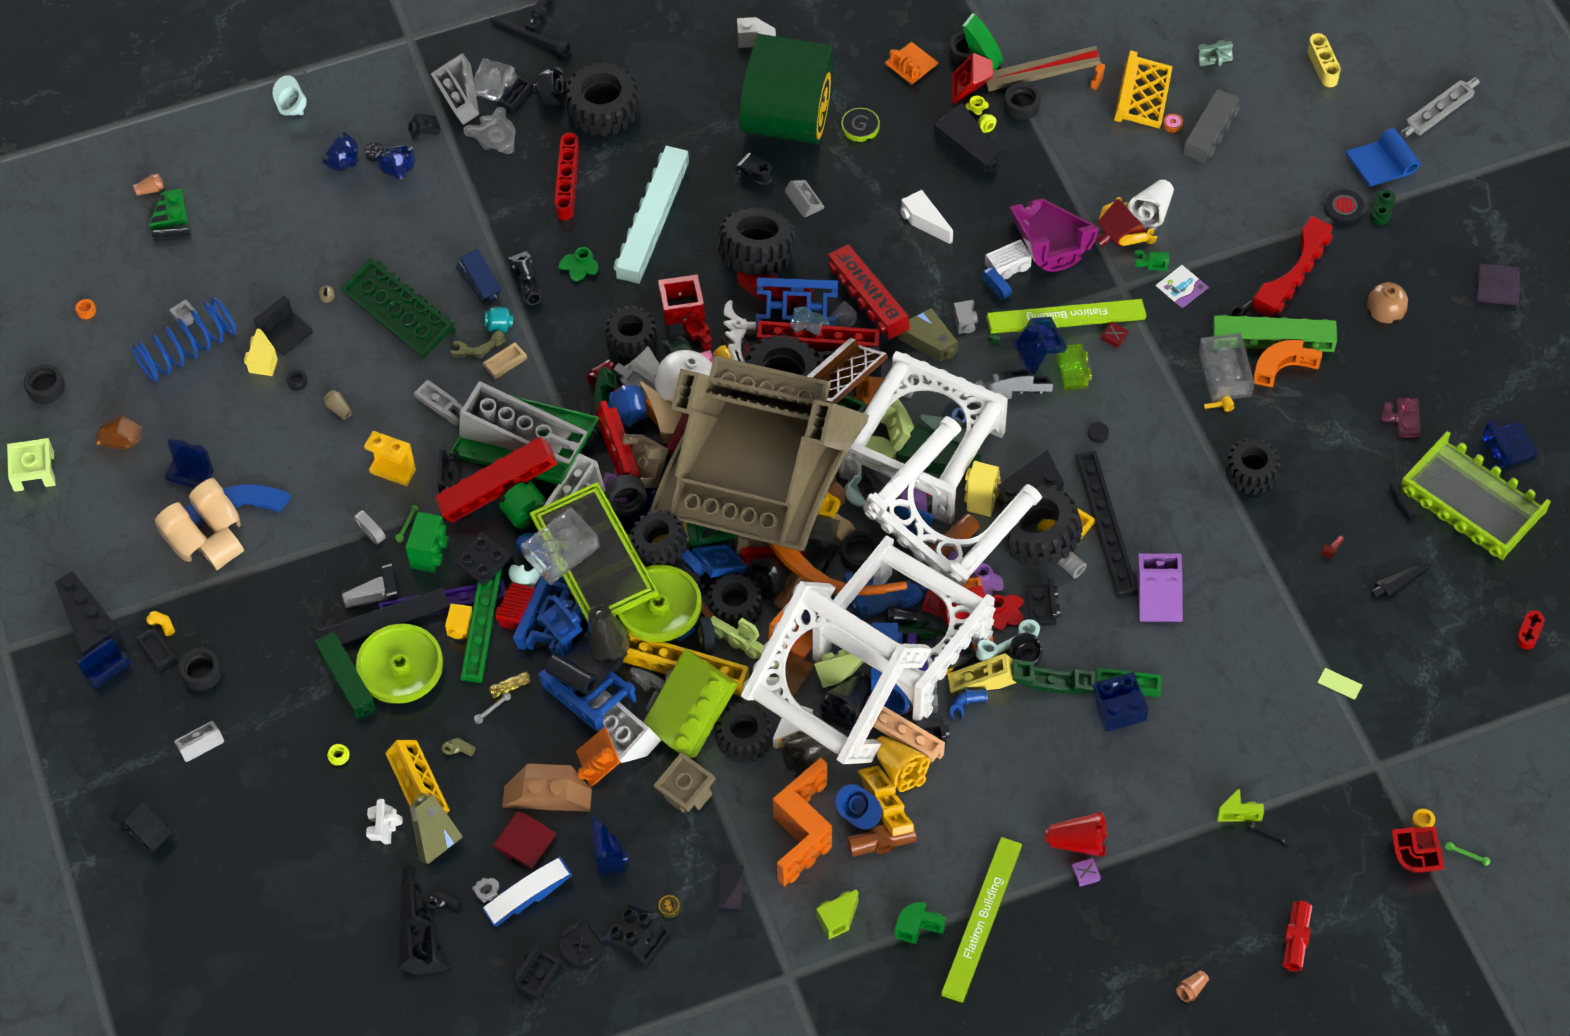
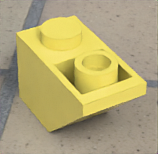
M257 329L255 336L251 337L250 350L245 354L244 363L247 364L249 373L273 376L278 361L275 348L262 330Z

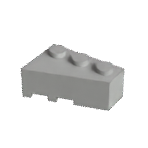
M462 53L432 72L431 75L452 110L464 125L479 115L471 64Z

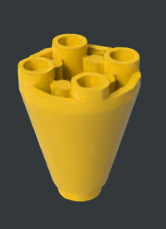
M880 736L876 739L881 743L876 756L899 792H904L915 786L920 787L926 781L925 775L930 764V759L926 755L889 737Z

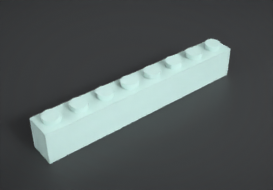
M666 146L664 152L660 153L658 166L652 172L651 183L648 182L646 195L640 200L639 212L635 213L633 226L628 229L627 241L622 244L620 249L621 255L615 260L614 270H616L617 279L640 284L688 167V151Z

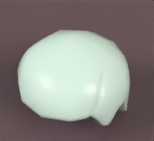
M855 475L844 487L845 496L851 504L857 507H864L866 501L857 487L862 477Z
M511 565L508 570L509 577L513 583L531 587L538 585L543 574L536 568L527 572L524 570V565Z

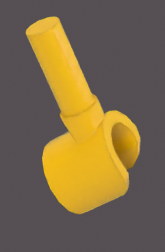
M1225 396L1220 401L1204 404V407L1209 409L1223 406L1225 412H1229L1234 409V402L1231 397Z

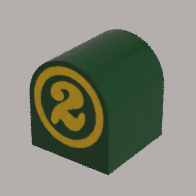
M757 33L742 88L739 114L740 131L742 133L818 145L824 132L833 98V45Z

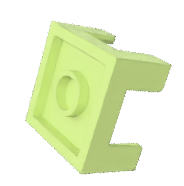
M49 438L7 444L8 479L14 492L24 490L21 481L42 478L45 487L56 486L55 475L51 468L54 450Z

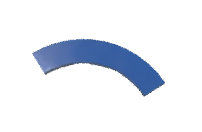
M237 485L222 488L224 494L229 498L234 507L250 504L280 513L291 499L290 494L282 490L262 485ZM191 504L185 508L196 526L204 521Z

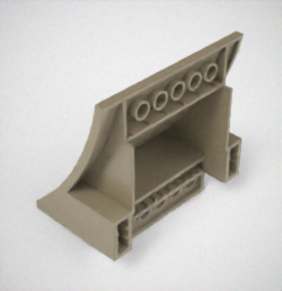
M714 356L709 376L680 369L671 410L688 414L686 430L661 479L650 511L655 513L656 510H661L663 513L667 510L670 514L674 513L683 522L804 551L827 491L846 454L867 424L869 415L827 402L831 382L719 356Z

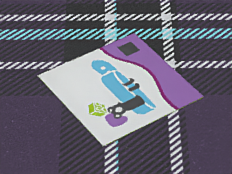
M1183 265L1155 285L1181 308H1184L1209 288Z

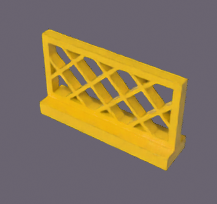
M1130 50L1125 62L1114 121L1121 123L1122 119L1160 129L1173 66L1137 57L1138 52ZM1138 64L1146 66L1148 70L1142 72ZM1156 71H1166L1167 74L1160 77ZM1152 74L1156 80L1150 82L1146 75ZM1141 78L1145 85L1139 87L1135 80ZM1159 83L1164 90L1157 92L1154 85ZM1149 88L1153 95L1147 97L1143 90ZM1138 93L1142 100L1136 102L1132 95ZM1157 98L1161 104L1155 107L1150 100ZM1146 103L1150 109L1144 112L1139 105ZM1135 108L1139 115L1129 114V110ZM1154 113L1158 120H1151L1147 115Z

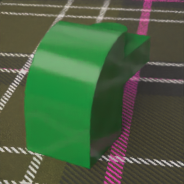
M912 903L906 906L898 917L895 927V938L916 944L921 928L943 934L946 917L938 912H926L927 903Z

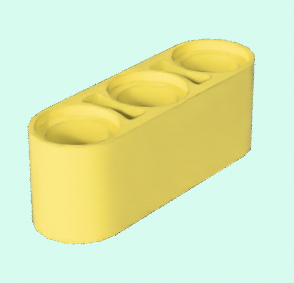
M1320 33L1313 34L1309 41L1308 55L1321 83L1325 87H1334L1338 83L1341 70L1339 63L1325 35Z

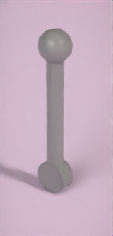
M505 692L503 697L481 715H475V723H482L486 715L504 701L510 700L511 694Z

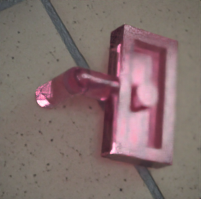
M1398 398L1397 413H1391L1392 403H1385L1382 419L1384 421H1398V437L1419 438L1421 433L1419 399Z

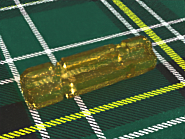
M527 672L520 673L517 677L513 676L501 681L499 685L494 684L490 686L489 692L492 697H497L502 692H509L520 687L521 684L529 683L530 677Z

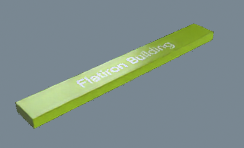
M1142 299L992 312L987 313L986 318L990 334L1145 320L1146 312Z
M1001 837L941 996L961 1003L964 1002L1021 851V843Z

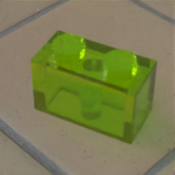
M1082 343L1058 346L1057 360L1064 391L1088 388L1089 380H1092L1091 368H1087L1088 353L1084 351Z

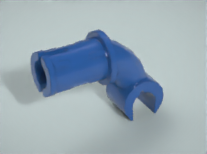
M964 688L953 701L948 713L949 719L953 721V713L956 711L960 715L961 721L964 715V704L987 702V689L967 690V688Z

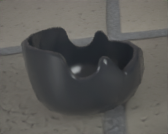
M1025 632L1018 634L1012 639L1010 654L1012 659L1034 662L1035 666L1042 658L1043 648L1037 636Z

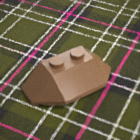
M527 764L504 786L502 808L590 812L592 790L584 780L578 778L577 772L571 765Z

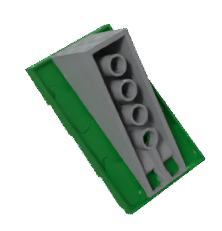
M479 381L460 411L459 438L449 455L452 456L454 450L459 453L460 459L489 466L497 459L511 454L513 450L527 445L531 440L542 437L551 445L557 465L534 478L553 484H562L589 436L594 431L599 417L510 396Z

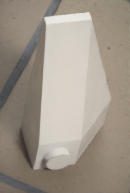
M604 690L589 703V706L592 709H598L612 695ZM620 702L603 715L604 726L608 730L616 753L622 763L648 756L661 741L649 727Z

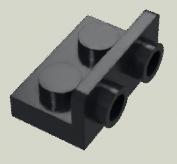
M1053 578L1048 579V584L1027 585L1029 619L1036 621L1039 626L1056 625L1057 617H1060V604H1056L1055 598H1058V587L1053 585Z

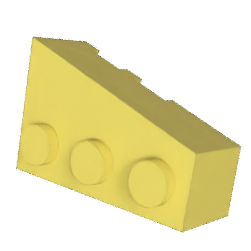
M974 461L972 468H968L965 477L967 482L964 502L967 503V511L991 517L997 499L998 485L1002 483L999 476V467Z

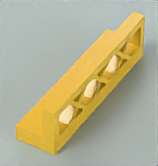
M396 740L385 754L409 806L414 803L413 799L419 794L429 793L435 796L444 811L448 813L450 810L417 740ZM407 748H412L415 755L410 753ZM415 764L422 769L423 773L416 768ZM423 782H425L426 784H428V785L430 786L431 790H429L428 788H426V787L424 786V783H423Z

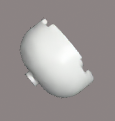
M680 350L669 354L661 361L656 373L655 388L657 393L665 401L673 402L680 369L709 376L712 367L711 361L704 355L691 350Z

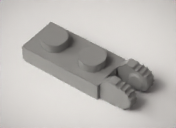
M426 380L414 392L415 398L443 418L446 417L450 423L456 426L460 423L458 417L451 411L454 409L460 415L463 406L431 381Z

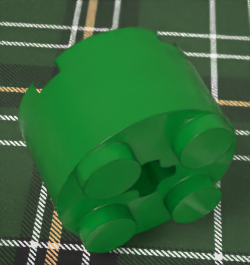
M528 481L529 484L526 485L522 482L512 487L504 495L505 501L503 503L500 501L499 508L513 526L520 528L522 531L527 530L533 522L530 513L543 507L547 502L531 481Z

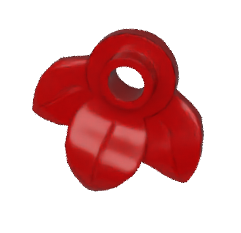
M1001 595L992 596L995 598L994 605L1001 606L999 608L994 607L993 626L997 630L1003 631L1007 624L1019 626L1024 621V617L1018 609L1024 603L1022 598L1017 595L1005 597Z

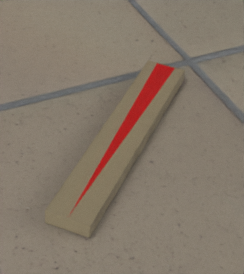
M1097 46L994 70L992 78L986 81L988 91L1101 65Z

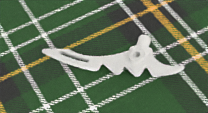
M729 300L725 305L724 315L731 320L724 321L723 323L731 330L730 332H725V335L734 344H729L728 348L733 360L738 361L735 353L737 352L740 361L745 362L741 351L742 339L746 330H756V322H746V319L737 316L732 308L733 301Z

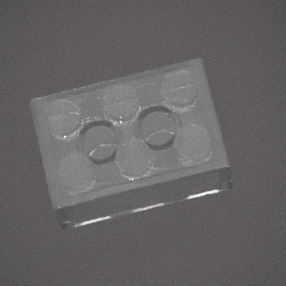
M1241 333L1201 338L1199 356L1211 401H1220L1225 396H1229L1231 399L1252 397L1254 379Z
M570 507L522 543L521 548L524 558L551 585L600 548L598 535Z

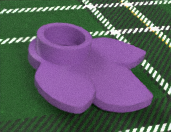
M981 563L969 576V578L981 577L985 596L987 594L992 596L993 590H1003L1004 583L1002 578L994 574L988 564Z

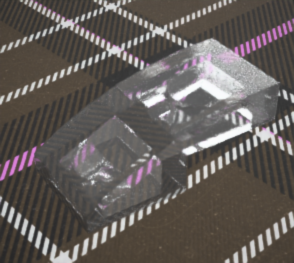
M638 668L629 670L632 678L646 691L654 686L661 692L666 683L658 676Z

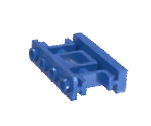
M757 278V294L767 295L766 315L756 314V327H758V322L762 321V319H771V309H782V320H790V323L802 324L803 320L811 321V310L823 311L822 321H830V325L825 326H836L837 317H827L828 297L838 298V281ZM764 287L791 288V291H783V301H771L772 291L764 290ZM804 288L832 289V293H823V303L811 302L812 292H804ZM788 296H807L806 316L787 315Z
M544 569L513 636L518 649L526 650L528 647V649L532 650L536 641L550 644L549 650L552 655L558 654L564 657L572 648L574 638L562 646L539 618L541 614L555 604L551 598L553 590L561 593L560 597L557 598L559 600L564 599L571 608L568 610L570 613L574 611L581 621L584 617L577 602L568 600L572 593L567 584L563 583L564 578L561 573L555 574L553 569ZM594 583L580 589L588 605L596 595ZM537 625L545 627L543 633L535 631Z

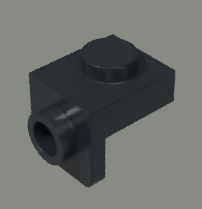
M415 114L408 125V131L412 139L416 141L421 134L438 135L441 131L437 118L434 115Z

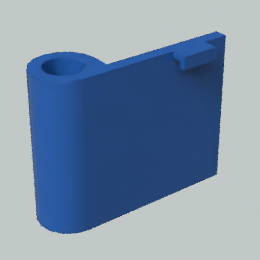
M1395 128L1385 131L1380 136L1378 142L1345 152L1369 187L1413 174L1421 165Z

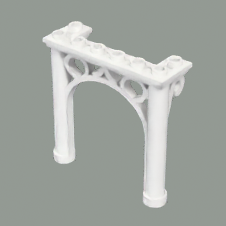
M945 416L935 432L878 494L875 492L868 496L863 510L868 518L880 523L881 528L886 533L893 534L901 546L904 548L908 547L916 559L921 562L924 561L933 570L964 587L969 576L1025 513L1042 499V496L1033 486L1026 484L994 522L982 534L974 538L953 539L939 534L929 527L916 509L913 489L915 481L961 431V427L954 419ZM908 486V488H907V500H903V499H898V500H896V498H897V497L906 489V487ZM896 506L909 508L910 518L908 520L900 519L895 515L894 508ZM913 520L916 522L914 527L916 528L917 536L905 527L909 526ZM928 541L935 544L938 541L940 543L934 552L924 542ZM974 545L972 549L964 557H962L963 552L961 547ZM943 546H954L957 558L955 560H948L942 555L941 548Z

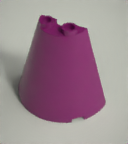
M1043 198L1031 201L1025 208L1022 204L1010 206V215L1034 262L1046 271H1062L1073 266L1082 259L1081 255L1086 249L1090 250L1099 230L1097 226Z

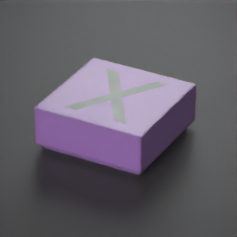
M1093 858L1072 864L1071 868L1079 887L1100 881L1101 877Z

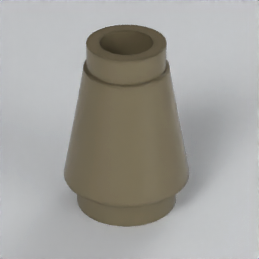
M332 390L323 398L325 406L343 420L351 416L352 411L340 392Z

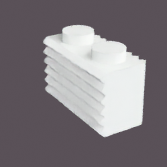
M1021 239L985 255V265L987 268L993 267L1004 280L1017 272H1024L1031 267L1032 256Z

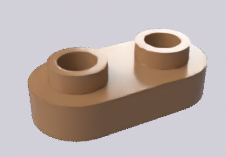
M794 572L787 577L784 589L774 599V604L780 610L791 600L795 586L800 581H804Z

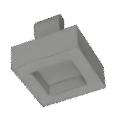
M187 300L169 309L170 314L177 322L178 318H181L187 327L193 323L194 318L191 315V310L195 309Z

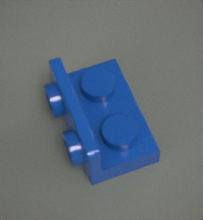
M554 595L551 598L555 604L541 614L539 618L563 646L583 630L579 625L581 619L574 611L570 613L568 610L571 608L564 599L559 600Z

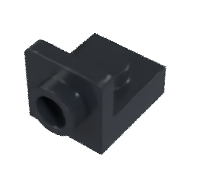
M943 717L917 721L918 727L933 736H939L946 746V738H950L948 725H944Z

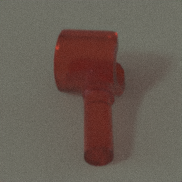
M1342 535L1339 536L1332 546L1325 543L1321 555L1333 558L1338 545L1344 540V537Z

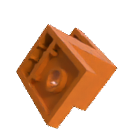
M821 757L773 798V818L799 842L777 862L778 882L783 887L788 883L795 882L805 868L809 869L812 867L816 859L821 854L825 855L832 847V825L808 804L811 796L816 792H821L827 785V762Z

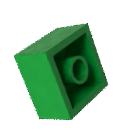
M422 512L417 513L406 544L411 569L435 573L437 566L441 565L443 548L447 547L449 537L446 536V525L443 523L442 516Z

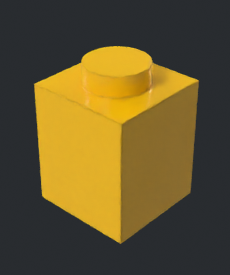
M450 605L445 625L447 636H451L454 639H468L472 606Z

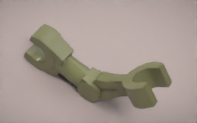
M498 330L492 335L490 341L475 348L468 347L467 344L461 341H453L454 348H459V350H451V356L461 358L471 355L476 358H483L493 347L504 345L506 340L503 337L505 336Z

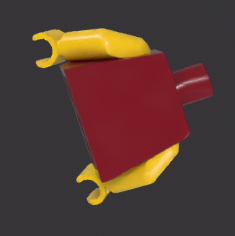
M1118 197L1115 202L1103 206L1098 225L1103 232L1095 240L1102 248L1110 241L1117 247L1142 242L1154 244L1158 236H1152L1154 234L1153 229H1149L1145 233L1146 230L1142 223L1128 210V202L1122 203V198Z

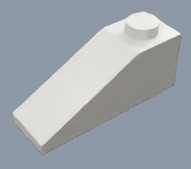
M922 190L902 199L901 215L911 225L949 244L953 242L952 228Z

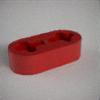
M1530 611L1526 614L1516 640L1521 648L1531 649L1535 646L1545 621L1542 613ZM1532 619L1537 620L1534 627L1530 626ZM1527 633L1531 634L1529 641L1524 640Z

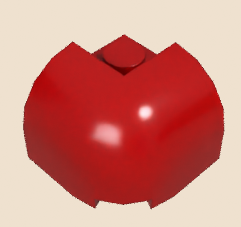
M1436 826L1416 829L1411 827L1391 831L1397 862L1404 869L1413 873L1444 870Z

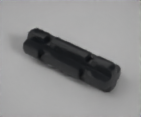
M181 228V230L169 229L163 230V232L160 230L152 231V239L155 242L162 241V239L168 241L191 238V230L189 228Z

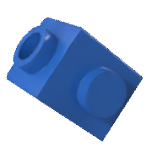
M907 581V589L896 591L894 595L901 607L911 609L920 600L926 598L929 589L919 583L911 584L910 581Z

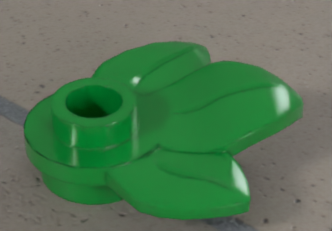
M580 247L574 254H569L562 258L559 263V269L570 270L571 280L578 282L583 280L587 274L596 275L598 263L593 259V253L588 248Z

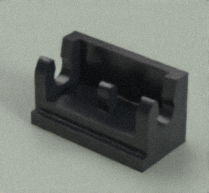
M439 449L437 485L440 494L444 489L459 483L462 478V459H460L459 453L456 450L450 456L447 455L445 449Z

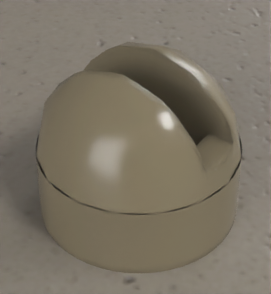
M327 285L319 288L318 295L322 302L328 303L334 300L335 293L331 286Z

